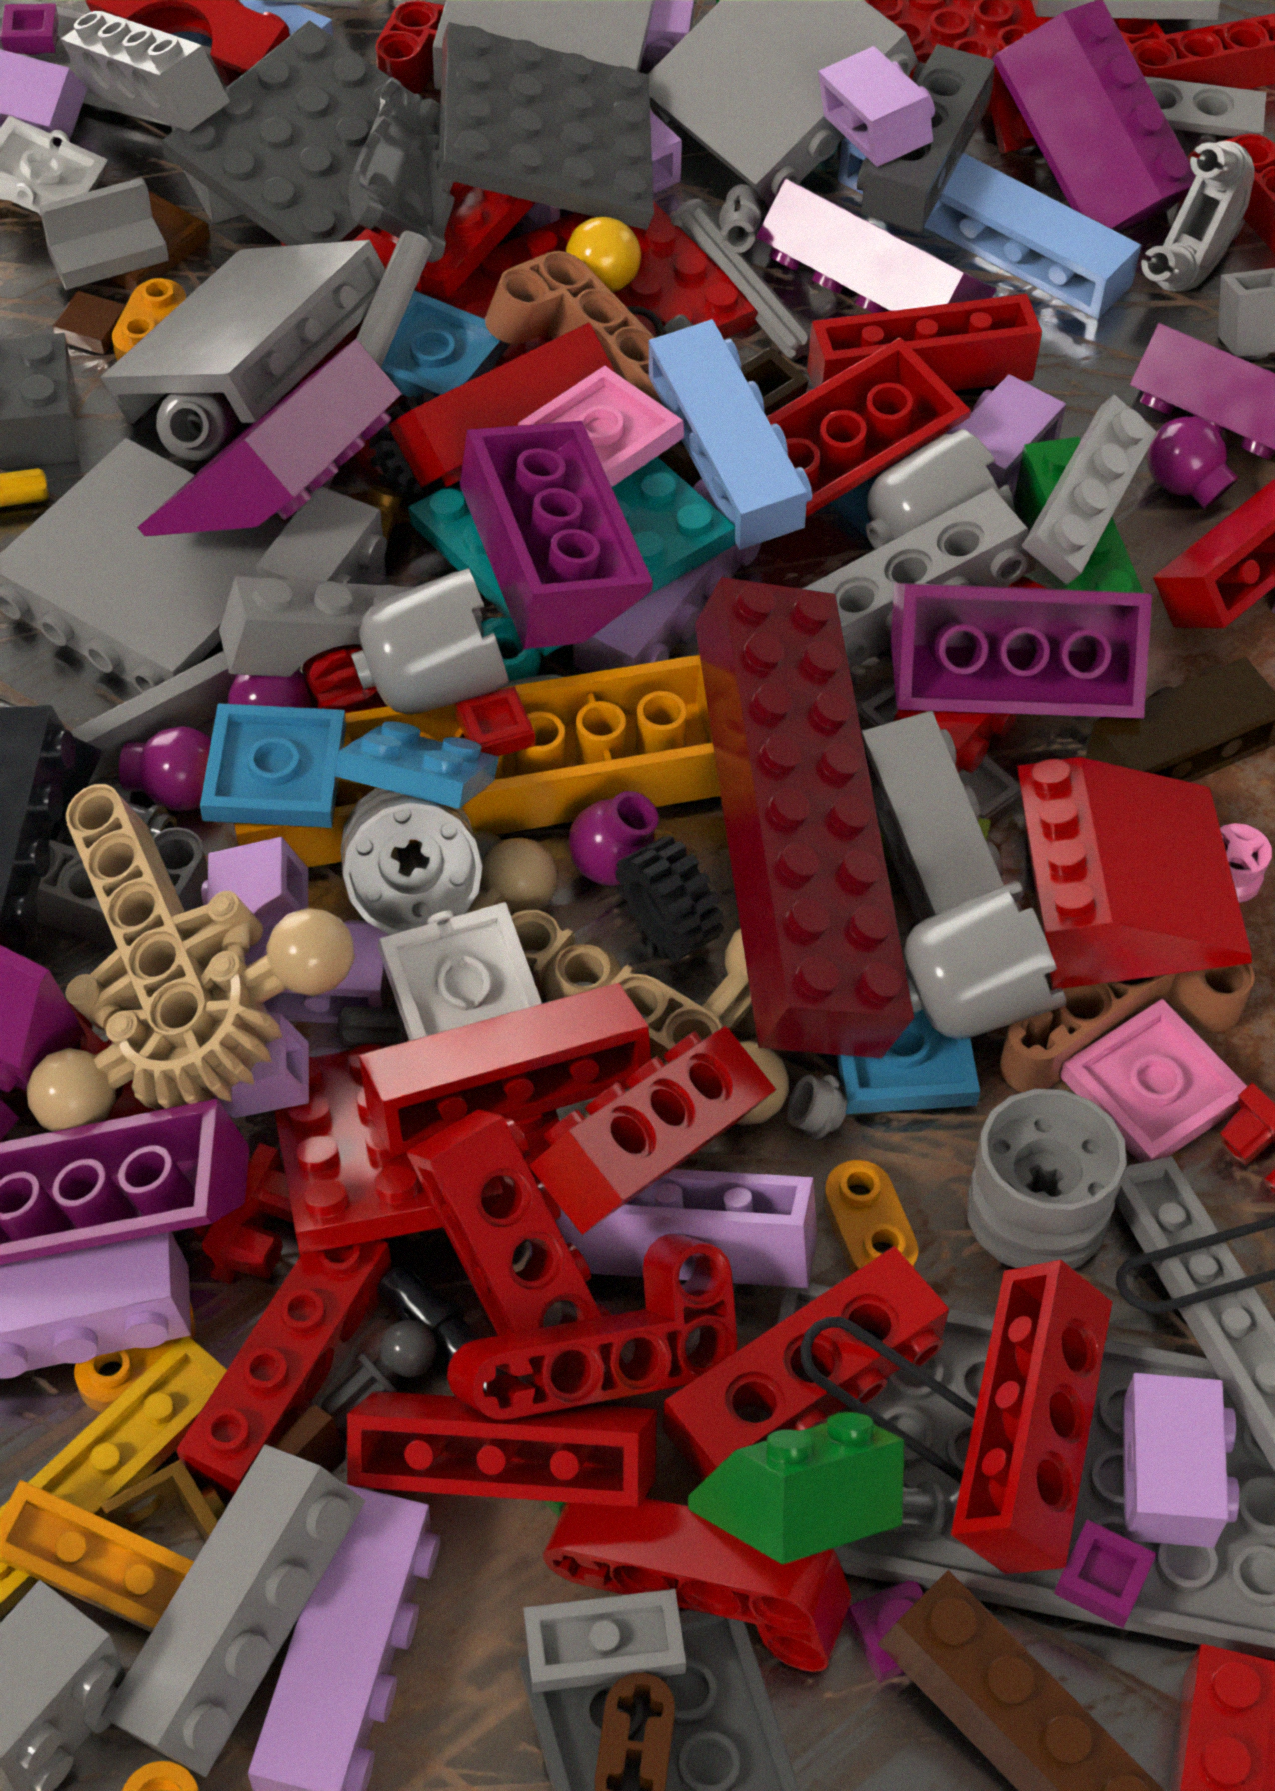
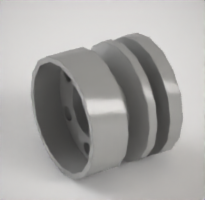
M375 788L356 803L344 823L340 852L343 878L349 900L365 921L387 934L393 935L427 925L429 917L442 911H452L454 917L466 914L479 893L483 866L469 817L464 810L381 788ZM410 839L418 840L421 854L412 853L407 862L400 861L396 847L405 848L409 844ZM447 919L439 921L437 925H442L448 921Z
M1032 1089L1009 1096L990 1112L980 1133L975 1157L976 1166L972 1172L971 1185L967 1195L968 1223L978 1243L999 1262L1011 1267L1021 1268L1056 1260H1063L1072 1269L1080 1267L1099 1251L1109 1228L1111 1215L1115 1207V1199L1127 1165L1125 1139L1113 1118L1093 1101L1066 1090Z

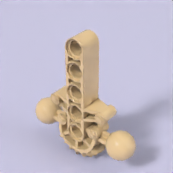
M94 784L86 787L76 794L68 805L66 821L118 949L90 975L81 974L72 979L65 993L67 1000L96 1028L106 1031V1035L114 1045L97 1055L73 1048H67L47 1055L35 1067L28 1082V1107L42 1127L54 1132L103 1122L108 1117L115 1102L116 1089L132 1079V1089L135 1092V1097L145 1106L152 1107L156 1111L162 1107L167 1109L211 1100L215 1095L221 1100L232 1102V1087L239 1081L255 1085L250 1070L257 1062H272L269 1050L265 1047V1044L283 1037L279 1024L268 1015L264 1002L286 989L309 996H316L335 989L348 976L355 959L351 933L340 918L327 911L313 908L301 909L287 914L274 927L266 945L267 955L247 966L245 964V954L249 952L250 946H253L260 940L263 933V925L242 900L232 891H222L212 897L209 904L185 912L148 826L113 787L106 784Z

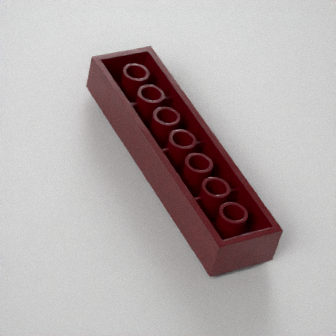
M721 577L696 620L695 628L758 1048L882 1058L912 1022L914 1012L836 594Z

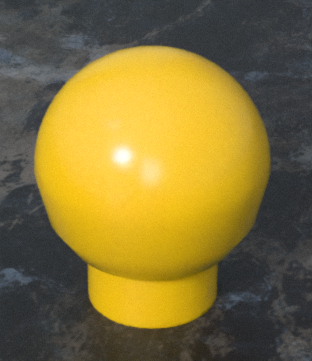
M596 217L583 222L573 231L566 247V252L583 261L612 293L620 291L630 283L639 270L641 262L639 242L633 231L626 224L614 218Z

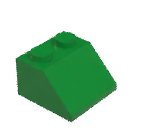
M854 1412L834 1414L828 1418L827 1423L801 1431H776L768 1435L767 1441L735 1450L689 1494L688 1509L782 1565L902 1526L904 1439L873 1424V1419L869 1416Z

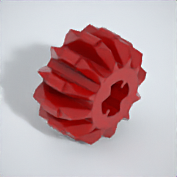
M358 644L330 648L304 662L302 672L312 693L313 708L345 710V713L386 707L376 686L363 690L351 656L352 653L363 650Z

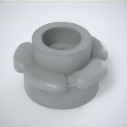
M812 1075L803 1077L793 1089L789 1099L787 1110L789 1123L800 1128L804 1135L810 1136L812 1139H820L828 1132L835 1131L841 1125L847 1110L846 1097L838 1090L839 1081L831 1075H825L822 1079Z

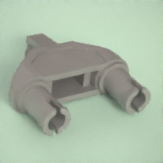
M1230 141L1202 143L1194 150L1201 154L1199 159L1192 156L1190 159L1191 169L1196 175L1195 180L1163 246H1155L1147 250L1145 254L1152 257L1151 261L1142 259L1141 262L1144 275L1149 280L1156 281L1163 289L1182 292L1197 287L1206 279L1225 255L1231 240L1237 239L1245 222L1242 218L1249 205L1255 169L1251 156L1238 143Z

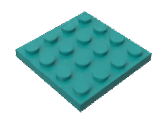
M655 457L612 487L653 581L652 590L645 597L736 545V526L658 457ZM460 481L447 488L444 487L409 506L408 511L411 525L458 571L469 568L478 591L506 618L512 619L461 490ZM563 645L537 649L546 656Z

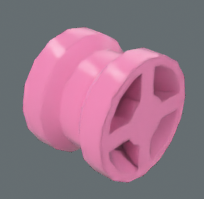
M1237 823L1224 825L1220 829L1239 903L1249 901L1257 895L1262 886L1264 873L1272 858V847L1267 837L1256 828Z

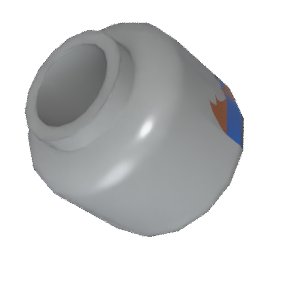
M171 393L163 400L158 410L156 429L161 442L171 454L183 460L201 461L218 455L234 440L238 429V416L224 393Z

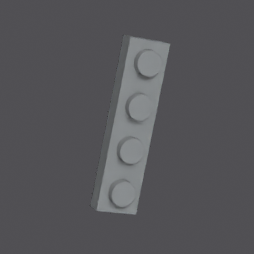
M1115 394L1099 407L1022 545L1025 550L1066 585L1082 573L1157 432L1145 422L1138 412L1129 408Z

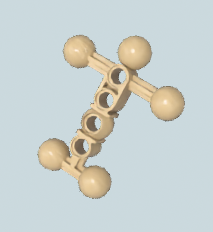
M523 837L502 840L487 850L482 861L481 891L477 894L466 913L506 902L523 951H540L524 954L542 1002L546 999L548 1002L619 982L639 1013L647 1016L644 1020L649 1026L651 1059L658 1056L664 1065H667L668 1062L663 1055L692 1032L696 1031L702 1040L725 1025L732 1032L752 1008L741 928L734 932L725 950L727 977L703 1006H700L653 977L645 974H635V969L629 965L622 969L619 961L606 948L591 943L575 944V932L568 928L561 931L553 917L548 913L540 911L549 905L558 886L559 874L552 854L541 843ZM578 982H590V983H592V985H589V986H579V985H576L575 983H578ZM753 1041L740 1042L777 1090L736 1124L741 1126L761 1124L781 1109L789 1093V1077L783 1060L772 1049L758 1048V1043ZM587 1111L582 1114L585 1119L590 1116Z

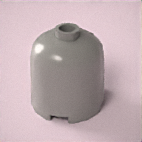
M960 429L953 434H944L884 471L874 481L868 492L867 514L870 523L866 525V532L875 550L992 487L1015 513L1009 486L1005 485L1000 489L997 488L993 476L986 467L995 462V459L976 436L965 429Z
M469 568L459 572L455 571L383 599L371 606L362 617L359 635L363 650L351 654L363 690L376 686L383 702L395 712L407 715L424 713L496 691L497 688L508 685L506 669L494 633L481 637L477 623L483 621L480 608L484 607V604Z
M1018 881L1003 885L925 919L914 926L906 938L903 952L908 971L906 975L913 1012L923 1010L932 1027L946 1037L955 1039L975 1037L1066 1005V997L1061 987L1052 991L1049 990L1046 978L1050 977L1049 972L1057 970V967L1033 907L1019 912L1015 901L1021 900L1024 895L1023 888Z

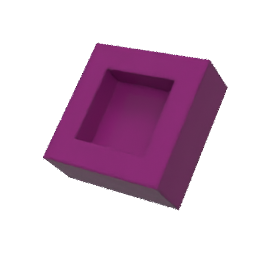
M56 3L4 4L0 36L3 50L26 55L55 53L59 24Z
M1087 1519L1053 1594L1124 1628L1157 1553Z
M905 1581L849 1606L846 1618L879 1683L904 1673L877 1643L924 1595L918 1582Z

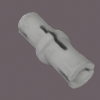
M740 184L734 186L729 191L719 215L720 236H723L721 240L722 245L733 253H742L750 249L755 241V234L761 226L762 213L759 208L760 201H757L759 195L749 185ZM739 200H740V210L736 209V207H737V201H739ZM741 227L744 228V235L742 237L740 233Z

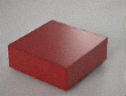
M515 686L455 703L456 718L465 739L480 744V752L499 757L535 746V732Z

